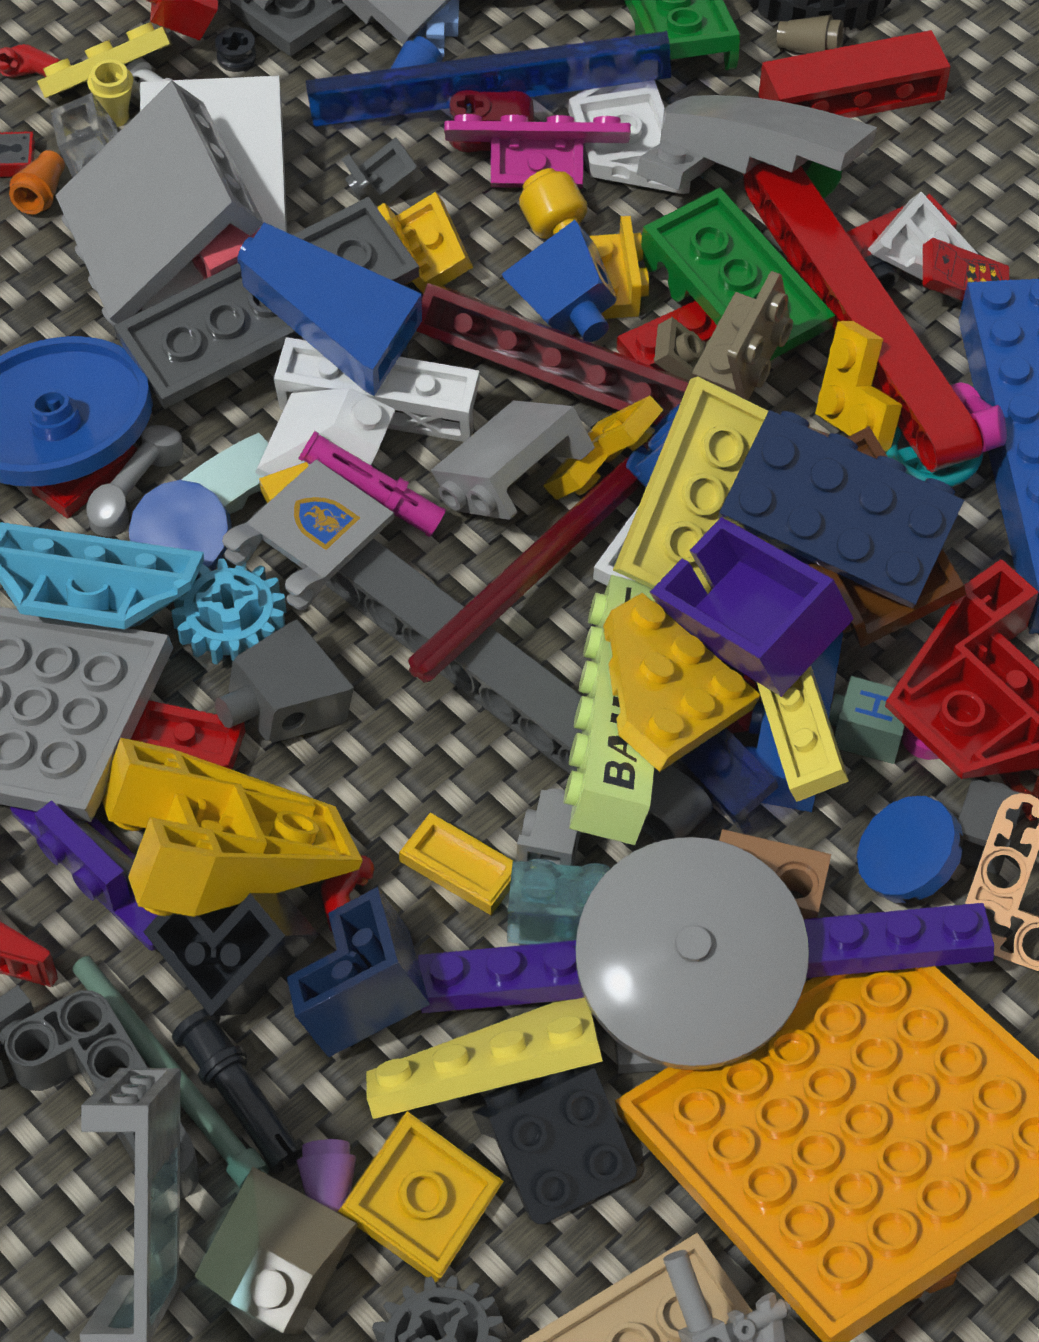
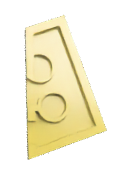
M149 22L126 32L129 41L113 48L110 40L85 50L88 59L71 66L69 59L66 58L43 68L47 77L37 82L44 98H49L86 82L92 67L99 61L114 59L126 65L157 49L159 51L171 46L172 43L166 29L160 27L154 30L152 23Z

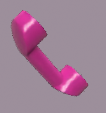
M963 382L952 384L951 387L979 428L983 444L982 452L1004 446L1007 431L1001 407L999 405L991 406L981 399L975 388Z

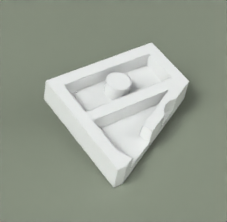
M922 192L909 200L868 248L872 255L922 280L923 244L931 238L939 239L978 254Z

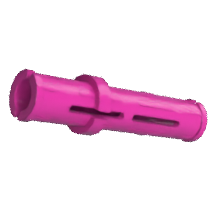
M317 431L313 432L298 457L299 460L305 461L308 464L313 463L317 459L394 512L395 516L422 531L428 537L433 534L445 514V508L439 507L407 487L408 481L401 477L397 481L359 457L319 435Z

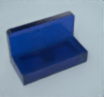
M727 728L675 761L693 781L703 788L710 800L743 834H746L753 828L747 815L779 787L777 780Z

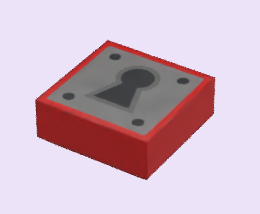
M33 131L0 132V177H13L34 161L35 139Z

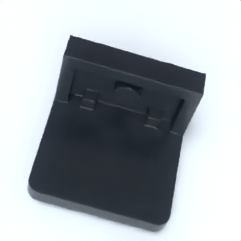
M583 1066L539 1077V1080L520 1089L516 1083L503 1086L484 1097L487 1105L472 1111L480 1133L496 1140L527 1216L537 1224H545L632 1181L636 1176V1165L594 1067Z

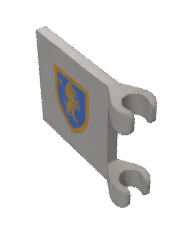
M316 459L250 520L226 532L222 542L228 549L225 551L224 556L234 565L242 566L250 559L262 540L303 568L293 573L286 580L285 588L290 593L287 595V602L300 611L305 610L314 601L324 584L394 519V512Z

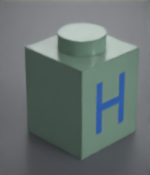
M851 676L846 695L843 696L835 693L830 709L829 722L830 725L836 726L834 737L838 749L895 764L905 725L885 707L886 700L894 690V687Z

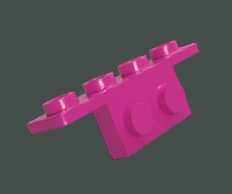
M460 114L454 117V121L444 122V133L446 141L491 142V187L523 188L524 182L530 176L543 169L553 168L555 171L567 172L573 177L578 188H583V143H629L631 124L621 123V119L615 116H598L593 118V122H575L574 117L555 115L547 117V122H528V117L523 115H505L501 117V121H482V117L479 115Z

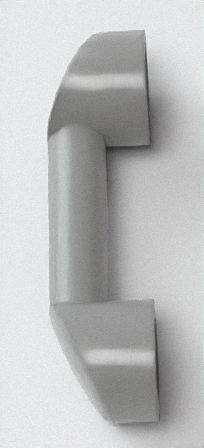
M164 425L146 427L141 434L142 444L110 484L101 485L93 491L87 503V517L89 526L94 533L104 537H112L122 533L127 528L129 513L125 497L151 464L166 467L175 464L181 459L184 449L182 436L177 430Z

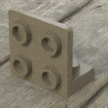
M771 271L756 299L735 292L692 371L693 378L698 376L747 401L755 387L761 388L764 385L771 368L770 358L777 346L783 347L793 326V320L789 316L787 306L788 295L785 294L781 274Z

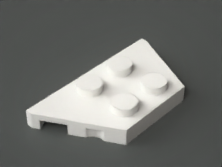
M646 57L634 61L633 70L619 79L612 74L601 80L595 88L584 90L570 98L568 113L569 116L574 117L575 122H593V118L598 116H615L621 119V123L631 124L629 143H583V158L590 177L681 194L689 193L690 182L680 190L636 174L640 157L660 144L665 109Z

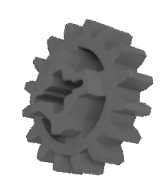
M453 1275L450 1276L445 1287L437 1288L432 1276L425 1278L424 1291L417 1294L408 1285L403 1287L402 1292L405 1301L401 1305L392 1302H386L383 1305L389 1322H375L372 1327L377 1342H502L508 1338L503 1318L500 1316L493 1296L484 1298L480 1285L476 1282H473L462 1291L457 1276Z

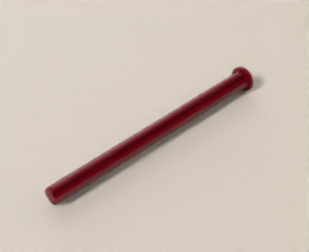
M653 433L652 436L643 444V446H644L646 449H648V444H649L650 440L652 439V437L655 435L654 433ZM630 455L409 657V672L413 677H418L423 683L432 681L642 485L626 468Z

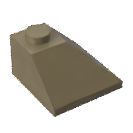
M252 1167L194 1277L230 1304L278 1331L301 1335L358 1223L263 1171Z

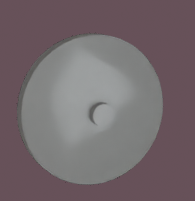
M686 837L662 840L640 848L624 857L600 879L591 892L581 914L577 930L576 968L579 984L588 1007L598 1023L617 1043L631 1053L652 1063L675 1069L701 1070L721 1067L737 1062L762 1048L774 1038L792 1015L801 996L808 970L809 948L805 923L801 911L785 883L771 868L749 852L734 845L708 838Z

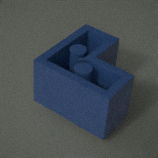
M378 887L329 912L328 916L337 951L287 977L295 1017L328 1057L359 1043L363 1039L430 1005L409 928Z

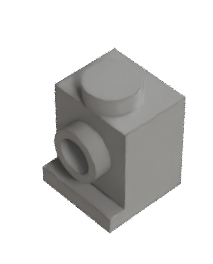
M541 790L537 810L527 809L522 835L519 834L517 842L516 862L522 865L523 873L565 881L571 880L581 832L569 829L572 805L563 803L565 790Z

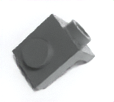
M396 137L361 165L350 154L342 158V161L351 173L345 178L348 185L360 200L369 196L377 206L383 203L388 205L425 176Z

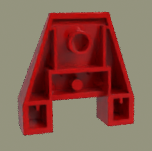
M1000 559L964 584L967 595L951 603L885 704V707L960 779L1039 768V668L1009 642L1027 629L1039 592L1004 560Z

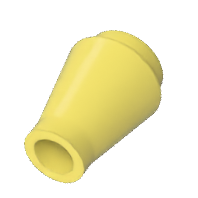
M106 59L99 61L92 67L87 84L102 114L103 122L111 127H119L129 120L133 76L126 66L118 60Z

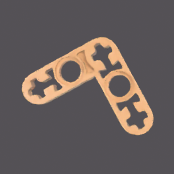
M1019 793L1011 795L1004 800L997 811L965 904L984 903L986 909H991L995 912L994 921L1008 928L1011 926L1012 916L1024 920L1015 934L1013 952L1001 948L1007 937L991 933L994 942V956L1039 971V960L1029 957L1022 945L1025 934L1031 929L1039 927V916L1018 909L1039 851V824L1036 829L1027 827L1022 835L1020 843L1032 845L1027 857L1013 847L995 846L998 833L1007 839L1010 838L1013 822L1006 819V812L1009 808L1019 809L1022 802H1028L1033 805L1032 815L1039 818V799L1031 794ZM1008 855L1018 862L1021 874L1019 880L1013 886L1001 888L992 884L989 880L987 867L989 862L996 856Z

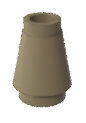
M832 15L780 21L777 28V47L802 54L840 48L843 45V21L833 20Z

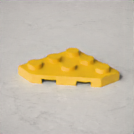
M640 593L611 610L603 625L605 641L611 642L612 658L609 662L612 692L614 696H618L620 713L616 719L618 735L659 772L753 710L761 696L745 682L739 673L730 669L708 650L697 637L686 631L659 604L649 599L644 593Z

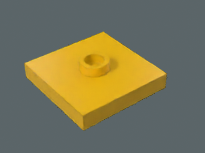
M407 1111L401 1117L337 1212L358 1223L357 1227L421 1274L426 1277L432 1276L436 1283L441 1279L504 1181Z

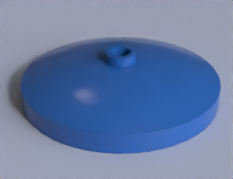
M66 336L29 343L0 356V483L27 487L54 485L78 479L113 462L136 442L150 419L153 405L152 392L147 377L123 347L98 338Z

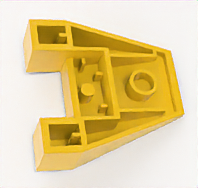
M120 738L112 760L102 803L110 822L129 831L146 829L128 876L138 907H143L145 910L159 916H170L176 913L195 917L240 904L250 893H279L359 870L363 860L336 806L175 749Z

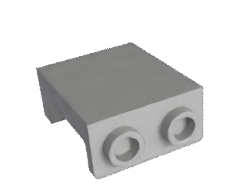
M513 400L431 469V472L440 486L438 492L441 499L452 510L510 520L517 514V510L507 493L509 485L544 455L582 460L595 447L574 406Z

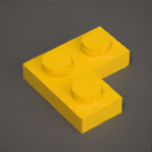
M838 321L830 347V354L815 414L849 436L870 426L883 450L888 451L892 446L902 404L872 386L883 338L854 321Z
M649 395L598 421L588 433L595 448L582 460L566 458L543 486L556 500L573 492H576L578 496L584 494L599 480L601 475L597 472V469L603 462L608 463L612 461L626 447H629L632 451L636 450L652 436L654 429L650 425L663 409Z

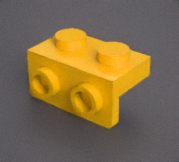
M436 192L398 215H395L386 203L377 207L419 265V277L409 283L413 282L423 295L428 283L443 286L473 268L448 210Z

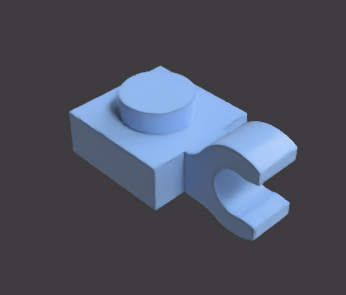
M459 0L448 2L415 35L426 36V39L439 49L442 57H444L445 36L458 37Z

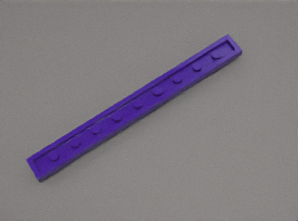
M984 903L803 919L809 948L806 978L993 961L994 942ZM576 940L418 955L419 967L430 1005L421 1009L422 1013L584 998L576 968Z

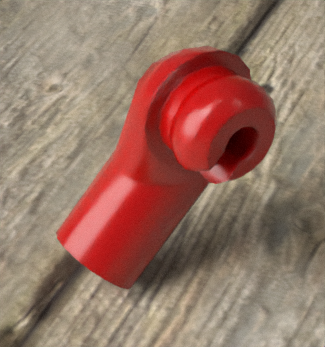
M28 44L0 49V73L12 78L34 73L47 77L43 68L61 61Z
M360 855L363 861L359 870L325 879L321 884V896L331 932L332 928L328 913L350 902V894L356 885L364 886L368 883V879L373 878L374 864L368 856Z

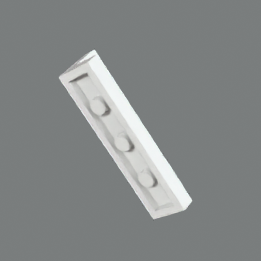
M286 337L274 376V383L280 410H284L292 392L351 388L397 411L404 412H394L388 429L465 442L474 432L473 406L480 383L479 370L399 357L378 392L373 396L360 388L307 341ZM441 418L459 421L460 423L451 422V421H445V420H442Z

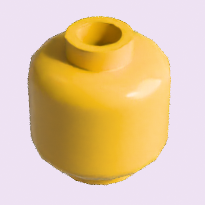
M553 168L543 169L530 176L524 182L523 191L519 197L520 209L536 236L543 239L552 237L573 220H576L580 225L588 211L587 202L573 177L567 172L555 171Z

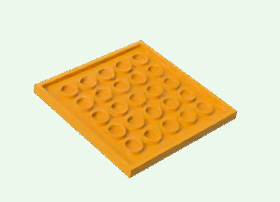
M935 966L813 977L805 982L799 1001L783 1028L774 1038L753 1054L737 1062L710 1069L685 1070L668 1067L615 1100L618 1116L822 1342L851 1341L1039 1213V1059Z

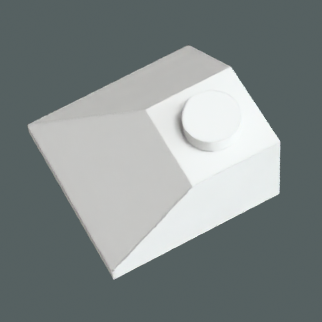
M351 388L291 393L255 473L264 477L304 463L305 461L299 460L298 457L314 431H317L319 435L371 465L395 409Z

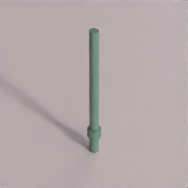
M85 956L79 959L73 965L72 972L88 991L99 993L108 1001L138 1053L150 1068H180L92 958ZM181 1069L180 1105L227 1162L226 1172L241 1189L252 1167L267 1174L269 1166L254 1148L246 1149Z

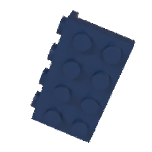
M769 410L726 497L718 518L723 517L764 540L913 609L964 500L955 496V490L942 481L933 478H927L925 481H922L905 473L906 467L892 458L878 456L875 459L858 451V445L845 436L830 433L827 437L810 429L809 422L795 413L782 411L778 414Z

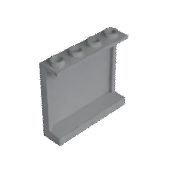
M172 80L55 195L64 214L61 217L62 221L72 232L76 241L75 251L82 261L85 262L89 271L88 281L99 294L103 303L102 313L113 327L138 314V311L230 223L249 236L264 223L204 102Z

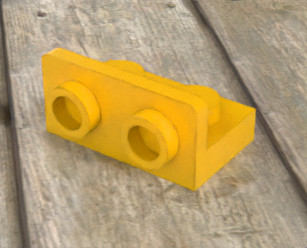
M621 216L619 234L590 236L596 244L617 296L615 304L601 313L605 319L639 317L641 297L649 295L647 268H639L638 261L643 260V250L641 248L642 235L641 233H633L631 216Z

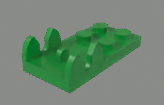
M624 0L635 23L638 59L646 57L654 81L659 79L661 61L723 52L725 70L737 68L740 33L723 0Z
M721 188L643 226L641 248L643 250V260L648 271L653 272L665 265L669 275L668 286L672 299L679 302L691 295L716 325H718L735 292L756 299L771 271L782 275L785 294L788 295L787 306L789 316L793 320V326L787 342L783 347H776L770 361L833 327L835 314Z

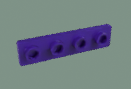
M52 800L38 811L10 806L12 815L36 838L38 846L46 857L55 865L61 863L72 874L74 882L86 897L92 901L97 898L148 950L156 949L143 931L158 915L145 910L143 907H138L133 890L127 885L124 870ZM95 816L92 822L86 821L134 861L136 856Z

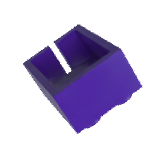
M723 517L689 550L712 590L707 594L690 563L682 558L650 591L655 602L686 631L697 637L715 656L781 697L854 619L834 579Z

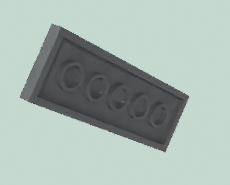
M369 196L293 234L302 240L401 285H405L419 277V265ZM238 263L114 325L117 339L127 354L145 374L150 389L164 409L283 348L286 337L302 338L243 287L241 268Z

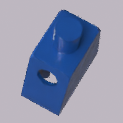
M573 220L502 273L503 278L551 328L570 335L578 331L583 340L588 342L600 339L608 331L609 325L601 313L615 304L617 296L596 244L576 220Z

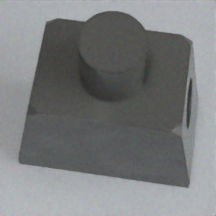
M297 619L250 647L234 659L228 689L230 693L215 700V709L218 718L225 727L232 728L250 720L266 741L274 743L347 722L354 687Z

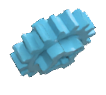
M224 559L218 560V569L210 571L208 567L202 564L199 570L200 578L195 579L190 591L174 601L175 609L171 610L174 629L178 630L179 641L182 645L191 643L193 656L198 658L206 651L211 652L213 664H218L222 660L223 655H231V659L234 661L239 654L285 626V595L280 593L279 581L276 577L266 580L265 567L262 565L250 572L247 571L246 563L242 566L236 565L235 568H228Z

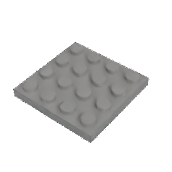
M0 607V804L38 811L52 800L69 818L92 822L106 792L110 768L120 738L131 739L173 650L169 636L130 628L124 630L20 614L17 609Z

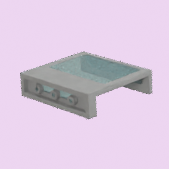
M120 1068L81 1105V1132H135L134 1275H118L81 1331L80 1342H150L179 1289L181 1068Z

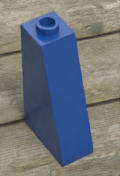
M265 222L254 238L248 237L240 248L237 261L241 268L243 287L360 388L375 396L422 322L421 293Z

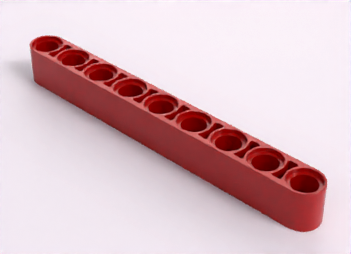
M761 162L746 174L743 173L745 190L753 207L796 272L835 314L834 330H836L838 321H854L883 338L872 386L902 404L897 426L925 468L930 472H935L981 456L983 444L976 422L803 168L800 166L791 173Z

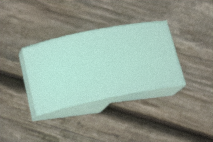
M260 433L254 434L218 453L181 480L200 483L220 498L229 514L243 508L249 495L260 491L259 478L263 476L255 472L268 442Z

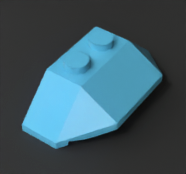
M0 523V583L20 614L124 630L141 625L190 591L204 562V552Z

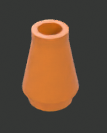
M43 151L36 160L11 178L9 197L18 210L34 215L51 207L60 176L65 169L63 158L54 151Z

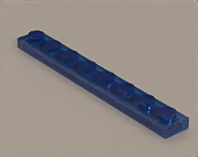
M664 31L306 80V89L312 121L315 127L447 109L450 106L451 98L456 93L465 90L478 92L520 91L530 97L667 79L671 78L670 43L668 33Z

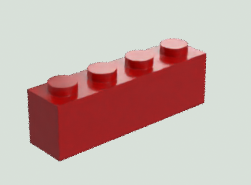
M932 30L762 62L758 96L762 99L806 106L853 118L944 100L951 66Z

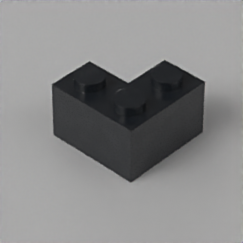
M250 893L233 912L226 907L195 917L176 913L170 916L158 915L143 931L211 1017L247 1014L319 936L285 893Z

